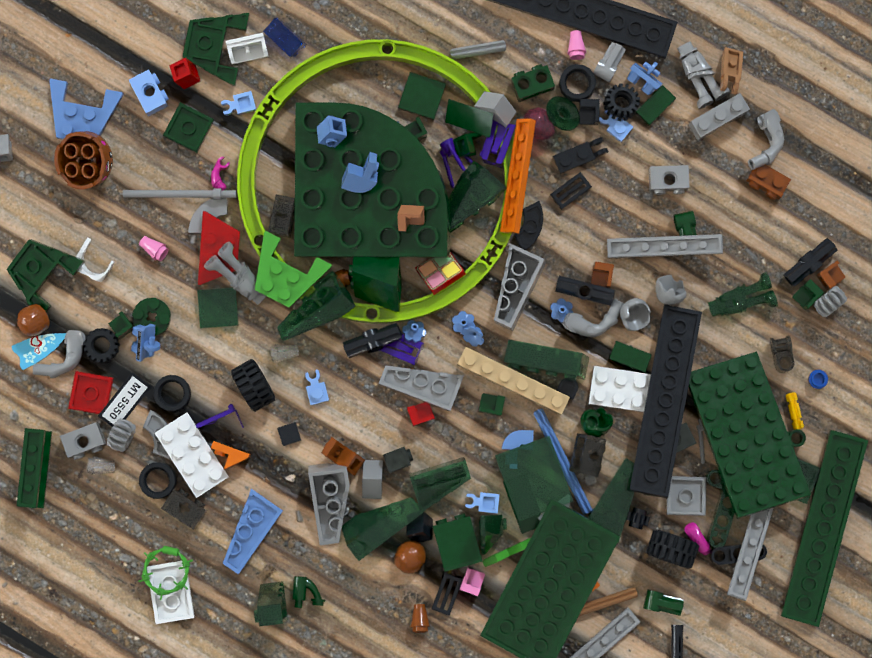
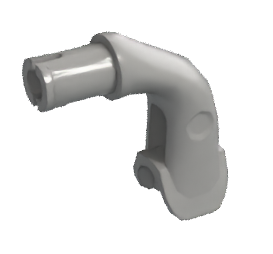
M775 109L757 117V124L761 130H764L769 140L770 148L748 160L751 170L763 165H770L783 147L784 134L780 125V116Z
M613 299L608 313L604 315L599 324H593L583 319V316L578 313L566 314L562 324L565 329L587 337L600 336L617 324V318L624 303Z
M68 330L64 340V344L67 345L64 363H51V365L34 364L33 375L56 378L73 370L79 364L82 357L83 344L86 340L85 334L78 330Z

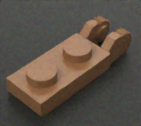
M724 48L720 78L722 79L720 84L721 91H725L728 81L733 82L731 93L737 94L742 74V51Z

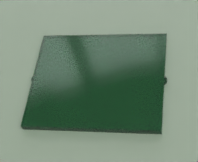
M550 436L525 445L521 444L520 447L495 455L519 521L543 512L545 513L551 499L563 505L573 502Z

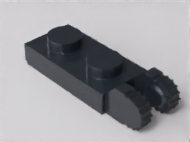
M603 137L591 142H585L554 155L553 159L559 173H565L608 153L607 148L600 149L595 153L591 149V147L604 142Z

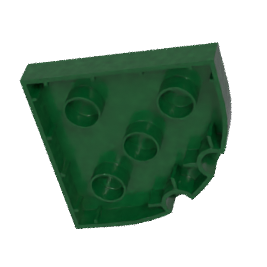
M336 102L296 103L294 256L450 258V209L447 190L440 171L436 168L434 161L427 152L428 150L418 138L394 119L364 106ZM328 115L345 119L347 136L336 147L318 144L317 126ZM369 152L377 154V162H379L377 183L371 190L355 193L341 188L342 177L348 163L363 167ZM400 206H424V225L409 224L406 231H398L397 213Z

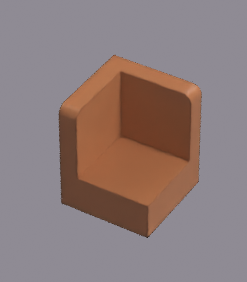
M400 206L397 213L398 231H406L409 224L424 225V206Z

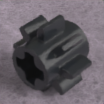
M633 507L632 512H627L625 520L629 521L628 526L642 530L643 525L648 526L650 517L646 516L647 511Z

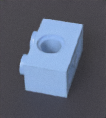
M148 69L129 79L148 117L168 107L166 101L169 98L164 89L160 91L157 85L160 81L155 73L151 74ZM153 88L155 93L152 96H146V90Z

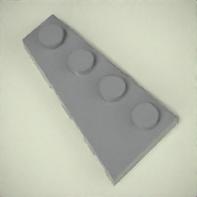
M385 366L379 385L451 411L464 375Z

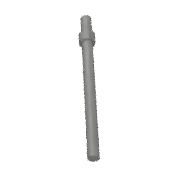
M214 188L213 190H123V197L213 198V200H222V198H237V190H222V188Z

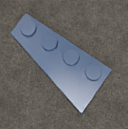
M253 489L250 490L249 497L223 561L225 566L237 574H240L283 512L282 509Z

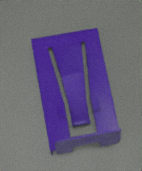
M493 120L491 135L486 137L482 152L480 153L484 163L503 168L501 163L504 162L516 125L509 123L507 127H504ZM498 125L496 138L494 141V145L492 147L496 126ZM501 145L496 163L489 162L487 159L490 150L491 153L497 154Z
M402 334V342L419 349L416 357L409 355L412 354L414 348L400 341L386 346L405 351L409 354L388 347L379 350L415 365L421 350H423L424 343L414 342L413 340L407 341L405 335Z
M230 404L228 410L199 422L195 426L199 428L213 424L210 422L217 421L219 418L225 417L234 411L243 428L244 425L237 410H235L233 404Z

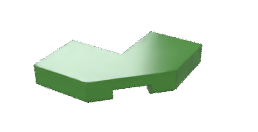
M531 538L484 559V566H490L525 550Z

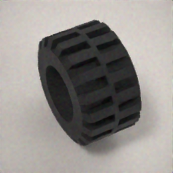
M253 359L231 370V375L251 410L256 412L275 401V395L269 383Z
M653 530L646 553L654 558L690 569L693 567L699 545L696 542L665 531Z

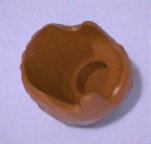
M38 304L23 308L17 315L18 327L27 336L40 335L49 328V317L46 311Z
M414 540L401 544L394 556L396 567L401 572L408 574L418 572L426 561L424 547L421 543Z

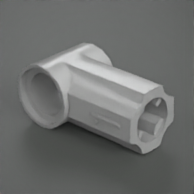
M612 42L603 59H600L593 72L594 75L610 83L626 49Z

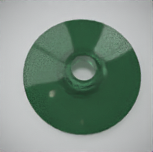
M556 96L548 101L546 113L554 126L564 131H571L579 125V111L571 100L562 96Z

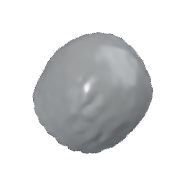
M665 275L656 280V296L661 303L675 305L686 298V291L682 280L676 282L672 275Z
M630 299L621 307L620 317L627 330L638 331L650 323L651 311L647 303L642 299Z

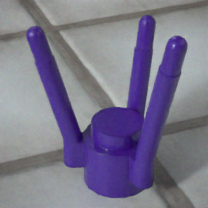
M449 138L440 144L442 150L439 153L443 158L450 186L454 188L446 156L448 158L454 157L462 171L466 169L456 153L453 138ZM469 156L464 157L471 166H475V163Z

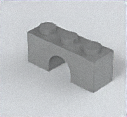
M741 93L692 120L689 123V127L697 141L728 122L731 123L745 115L750 108Z

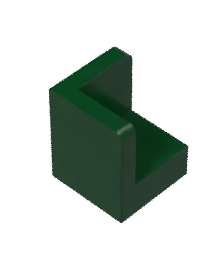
M419 117L415 118L414 122L404 126L419 141L427 137L428 133Z
M469 133L453 139L458 157L476 155L473 140L482 135Z
M809 279L792 298L804 310H807L824 291Z
M122 311L118 317L108 323L115 332L116 337L120 340L129 334L134 327Z
M483 393L478 412L501 416L505 397Z

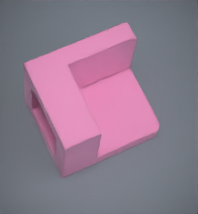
M467 567L460 590L478 596L485 574Z

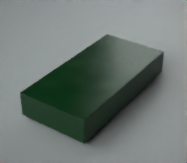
M662 85L636 111V114L650 125L676 97Z
M615 341L609 359L645 373L652 354Z

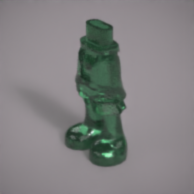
M762 273L759 281L754 284L737 286L720 295L719 298L715 297L714 301L708 302L712 317L742 313L749 307L763 303L768 304L770 307H777L778 302L773 290L746 299L747 295L772 288L768 273Z

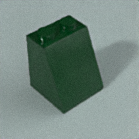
M353 257V265H349V276H353L350 285L351 289H354L355 297L399 312L402 289L400 257Z
M465 513L454 516L455 520L447 522L446 518L435 521L436 525L433 526L445 572L483 562L470 516L466 517Z

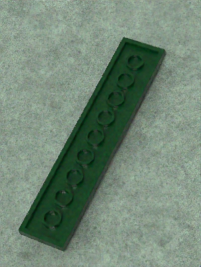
M834 430L829 431L780 615L782 617L817 627L820 625L868 444L866 439Z

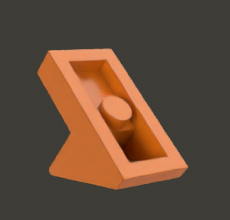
M213 441L211 446L215 450L214 454L225 457L226 454L229 455L224 470L249 459L251 454Z

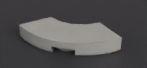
M212 198L204 202L193 214L188 233L201 234L203 211H207L216 218L226 216L228 214V198H222V200H213Z
M150 410L143 428L149 431L153 437V453L171 460L154 434L168 425V423L159 414Z

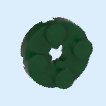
M146 298L140 301L132 312L134 326L153 324L155 325V336L164 333L170 325L171 311L166 303L157 298ZM148 313L157 314L155 322L147 320L149 317Z

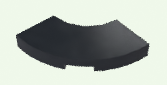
M540 201L523 209V225L519 234H514L519 247L527 250L535 243L542 230L543 210Z

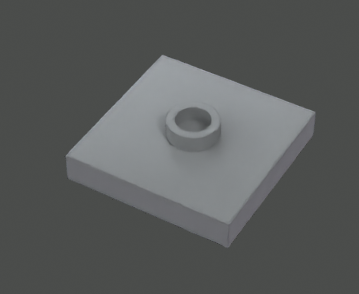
M672 476L666 504V515L706 516V477Z

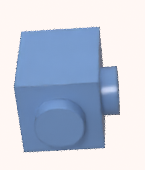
M328 115L317 126L318 144L336 147L347 136L345 119Z

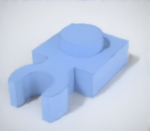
M252 91L233 95L234 101L232 102L229 100L221 102L222 106H230L229 110L223 111L224 115H230L234 110H237L238 115L256 111Z
M612 114L608 116L607 120L599 117L601 124L609 126L606 131L620 142L633 129V126L624 121L623 118L621 121H618V117L612 119Z
M315 370L316 377L314 379L309 377L308 372L305 373L306 379L311 383L310 386H306L310 405L329 401L325 382L319 383L318 381L320 379V372L318 370Z
M480 492V498H477L474 494H466V497L473 498V503L471 505L465 504V507L473 508L479 506L478 512L498 514L500 494Z

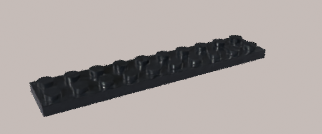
M487 0L666 59L678 23L677 21L613 0Z
M666 304L663 306L629 491L668 498L701 321L702 312Z

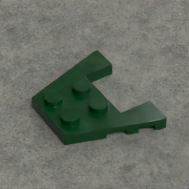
M242 13L239 15L232 14L223 17L190 20L182 56L183 59L187 58L201 69L232 86H236L239 69L220 65L227 28L247 31L250 14Z
M29 239L8 266L7 271L18 289L23 292L28 305L38 304L47 313L51 305L37 294L39 289L58 264L72 275H76L85 261Z

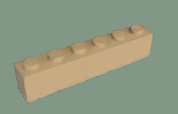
M465 347L457 363V366L558 415H562L570 398Z

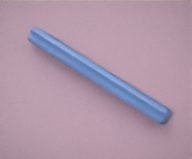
M536 410L534 416L582 513L587 514L591 512L592 507L544 410Z

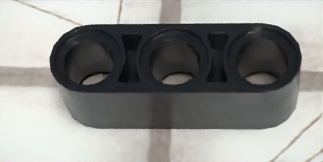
M742 544L715 547L710 550L709 559L712 563L718 565L736 563L737 559L734 557L733 552L737 548L740 549ZM762 545V553L758 560L764 559L767 555V549L764 545ZM718 550L723 553L721 561H716L714 558V554Z

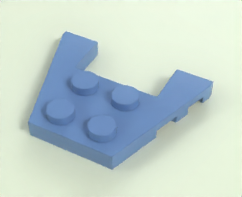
M50 79L56 138L64 139L66 135L78 131H90L101 135L109 118L116 110V106L123 98V92L106 89L102 108L65 102L68 83L66 81Z

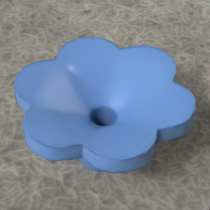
M562 298L558 299L557 303L551 304V317L558 319L561 323L566 314L573 313L572 303L566 302Z
M465 311L459 312L457 316L452 318L453 330L460 332L462 335H464L462 333L464 328L469 326L475 327L474 316L467 314Z
M410 320L402 328L407 341L420 342L421 338L426 335L422 322Z
M469 326L462 330L464 334L463 339L472 346L476 347L478 344L482 345L484 343L483 333L479 327Z

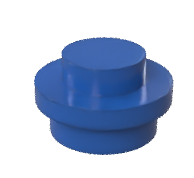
M814 370L810 373L809 384L813 388L821 389L827 385L828 376L824 371Z

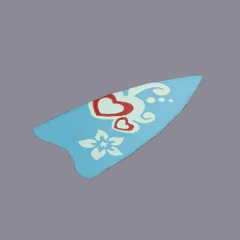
M66 333L40 335L13 345L12 350L20 358L21 369L24 370L47 357L65 339Z

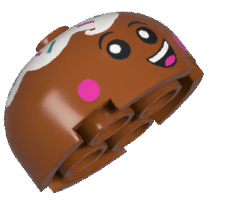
M78 131L66 135L61 143L57 145L54 163L58 175L62 176L68 183V186L82 190L96 187L108 178L113 166V155L110 146L100 135L90 131Z

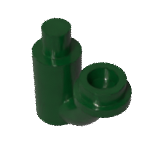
M294 576L292 600H295L294 607L302 608V603L306 600L307 588L314 596V598H311L312 605L324 606L325 599H322L314 582L307 577Z

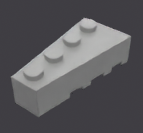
M511 243L509 245L494 321L496 324L514 331L546 262L545 259Z

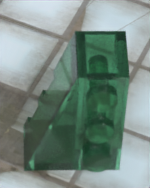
M464 457L409 474L421 514L471 479Z

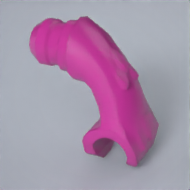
M225 157L218 158L211 173L212 188L226 189V185L220 177L221 170L228 169L230 166V162L225 166L220 164Z
M691 522L686 525L685 532L688 538L699 545L698 551L702 555H708L710 553V545L697 524Z

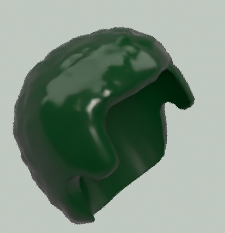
M600 407L596 410L588 409L584 411L580 418L582 430L589 436L601 437L611 429L614 419L611 414Z

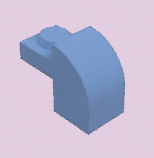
M369 152L363 167L348 163L342 177L341 188L355 193L371 190L377 183V170L379 166L377 154Z
M534 430L514 431L505 438L502 450H509V453L505 454V465H509V469H517L518 450H533Z

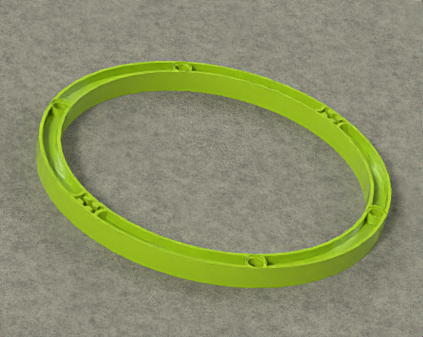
M383 39L350 42L315 54L297 65L272 87L258 106L244 135L239 154L237 169L239 208L244 227L259 257L262 245H256L255 240L257 237H263L265 232L256 196V171L261 146L276 115L285 103L307 83L328 71L344 65L370 60H390L413 64L435 72L460 88L475 104L484 91L490 92L489 89L472 72L457 61L425 46L405 41ZM385 46H390L393 49L390 54H385L382 50ZM272 104L273 111H267L266 113L265 107H270ZM496 126L495 138H496V133H497V128H498V126ZM514 132L503 162L504 196L499 220L485 249L465 271L466 275L435 295L431 293L419 299L400 303L399 312L378 305L343 300L327 294L314 286H311L299 299L322 312L338 318L355 322L380 324L404 322L428 316L446 308L465 296L488 275L501 257L512 234L500 232ZM495 245L497 247H502V249L497 248V250L495 251L496 257H491V259L489 260V264L491 265L489 266L486 262V259L488 258L487 251L491 252L494 249ZM275 250L272 257L284 262ZM370 309H374L377 311V317L369 319L366 315Z

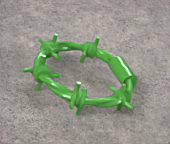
M163 546V548L149 552V554L144 552L147 558L141 576L142 580H139V582L144 581L148 587L160 596V600H162L163 595L171 594L183 588L188 590L185 583L188 578L189 562H192L193 559L187 561L178 548ZM159 552L179 556L182 560L183 567H180L179 570L184 568L185 575L178 584L174 581L177 586L172 590L162 589L161 584H159V588L152 586L149 580V575L153 573L147 574V566L153 559L158 561L155 555Z

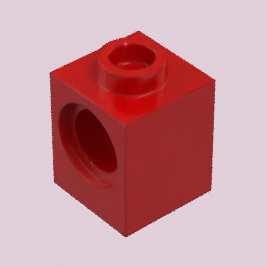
M187 58L169 65L174 82L183 89L201 82L196 65Z

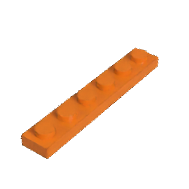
M534 119L516 120L500 232L519 234L536 123Z

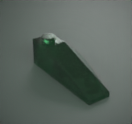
M473 161L461 174L448 198L450 233L463 225L464 220L469 216H476L479 213L478 210L486 204L488 206L493 204L507 189L495 176L476 161Z
M331 271L313 286L315 290L309 297L304 296L301 300L303 302L297 310H292L279 324L277 329L283 341L341 318L355 307L350 293L334 271Z
M410 497L357 514L342 525L346 544L356 559L360 561L421 515L423 511L415 500Z
M502 514L479 516L481 555L486 554L503 535V530H507L506 518L502 517Z

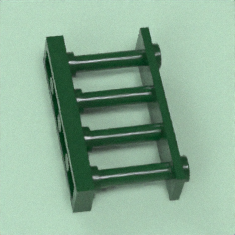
M25 428L17 507L44 508L52 431Z

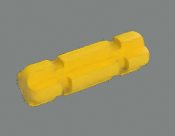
M796 392L786 394V400L789 402L788 409L791 420H793V429H803V420L801 421L800 419L802 418L799 403L796 401L798 400Z

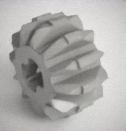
M834 286L817 299L813 306L822 317H827L847 301V297L842 289L840 290L838 286Z
M118 419L111 428L107 438V445L113 450L124 452L133 439L136 425L126 419Z

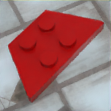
M203 211L198 285L223 276L216 270L208 271L204 268L205 263L214 255L218 256L231 272L235 271L218 255L219 249L225 243H232L234 247L233 255L237 260L239 255L240 231L207 211Z

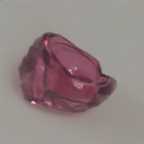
M539 107L527 111L523 119L536 120L533 138L547 140L553 137L555 133L553 115Z

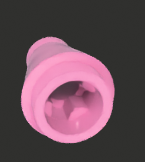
M578 30L571 31L568 55H570L571 60L584 59L586 49L582 33Z
M144 236L139 242V245L154 260L162 261L168 253V248H166L165 244L150 239L147 236Z

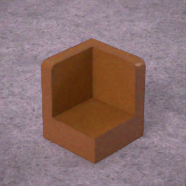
M838 260L816 275L826 290L831 289L845 278V275L838 267Z
M595 261L591 283L610 288L614 264Z

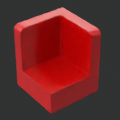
M424 402L407 407L413 427L435 419L429 403Z

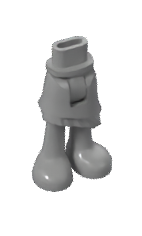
M691 41L677 48L681 55L679 58L686 77L692 81L699 95V100L697 101L698 109L705 108L714 102L705 89L701 78H704L715 101L724 98L730 93L728 87L725 91L720 90V86L713 78L715 72L711 70L712 67L698 49L693 47Z
M225 243L219 249L218 255L236 271V274L232 273L216 255L212 256L205 263L204 268L208 271H218L230 282V286L234 290L247 297L249 301L253 300L258 305L267 296L255 291L257 277L252 273L249 266L245 265V262L240 263L234 257L232 243Z

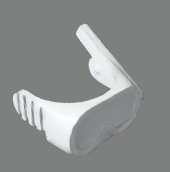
M90 238L85 240L76 257L84 260L85 252L91 242ZM111 261L107 270L101 274L91 272L87 269L85 263L78 272L89 276L95 281L102 282L115 262Z

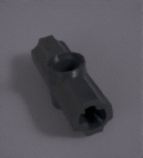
M826 238L816 248L802 256L798 263L783 274V276L791 286L795 287L805 277L819 269L823 265L822 263L837 252L838 249L831 240Z
M560 275L555 292L609 306L612 305L615 295V289ZM583 285L590 288L588 296L581 294L580 289Z
M394 323L381 329L367 330L361 336L343 342V347L347 357L352 358L366 352H377L383 349L385 345L402 340L403 338L398 324Z

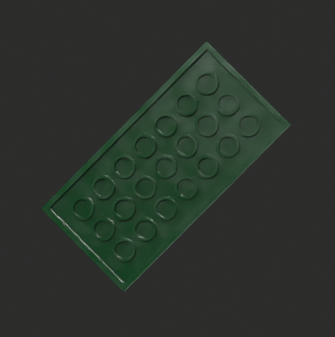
M757 351L691 371L688 388L736 518L739 519L809 497L811 495Z
M551 499L480 636L519 658H557L621 536Z

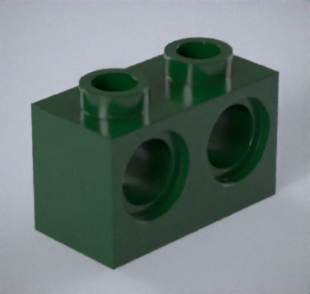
M536 65L531 68L532 71L526 73L520 71L514 74V77L511 78V83L518 102L555 89L548 65ZM538 75H544L546 77V81L544 83H539L536 80V77ZM521 81H525L528 83L529 87L527 89H521L519 88L518 83Z

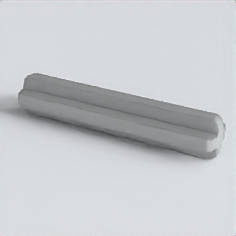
M504 40L454 48L450 50L451 59L455 60L502 52L506 50V43Z

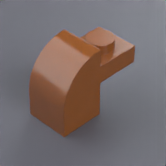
M333 437L325 444L321 452L335 464L346 466L347 471L354 476L365 461Z

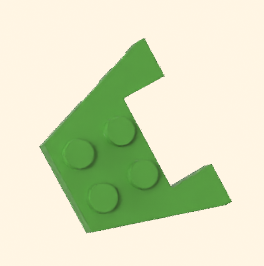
M265 230L255 291L290 308L314 283L331 269L332 264L316 257L308 274L272 257L281 238Z

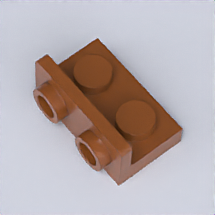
M763 165L752 170L746 181L749 182L751 188L755 190L761 189L766 192L765 195L770 199L779 200L782 198L791 179L773 168Z

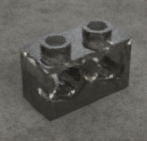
M276 194L268 232L273 235L291 238L295 219V198Z

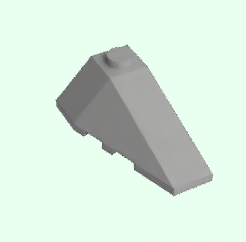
M330 463L310 465L308 475L320 545L339 543L350 487L347 467Z

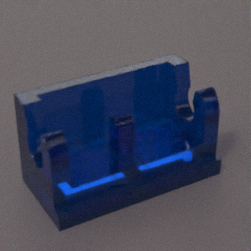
M277 17L263 31L289 57L296 56L297 52L307 45L289 26Z

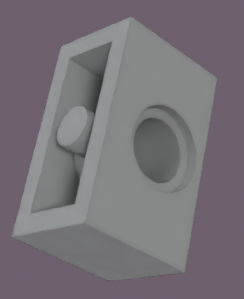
M689 165L650 166L648 169L649 192H654V195H664L666 191H673V194H684L689 189ZM664 177H672L674 184L667 185L664 182Z
M97 422L60 436L67 457L74 460L85 457L84 453L92 451V453L103 450L102 446L107 445L101 427ZM82 437H87L89 443L83 448L80 446L79 441Z

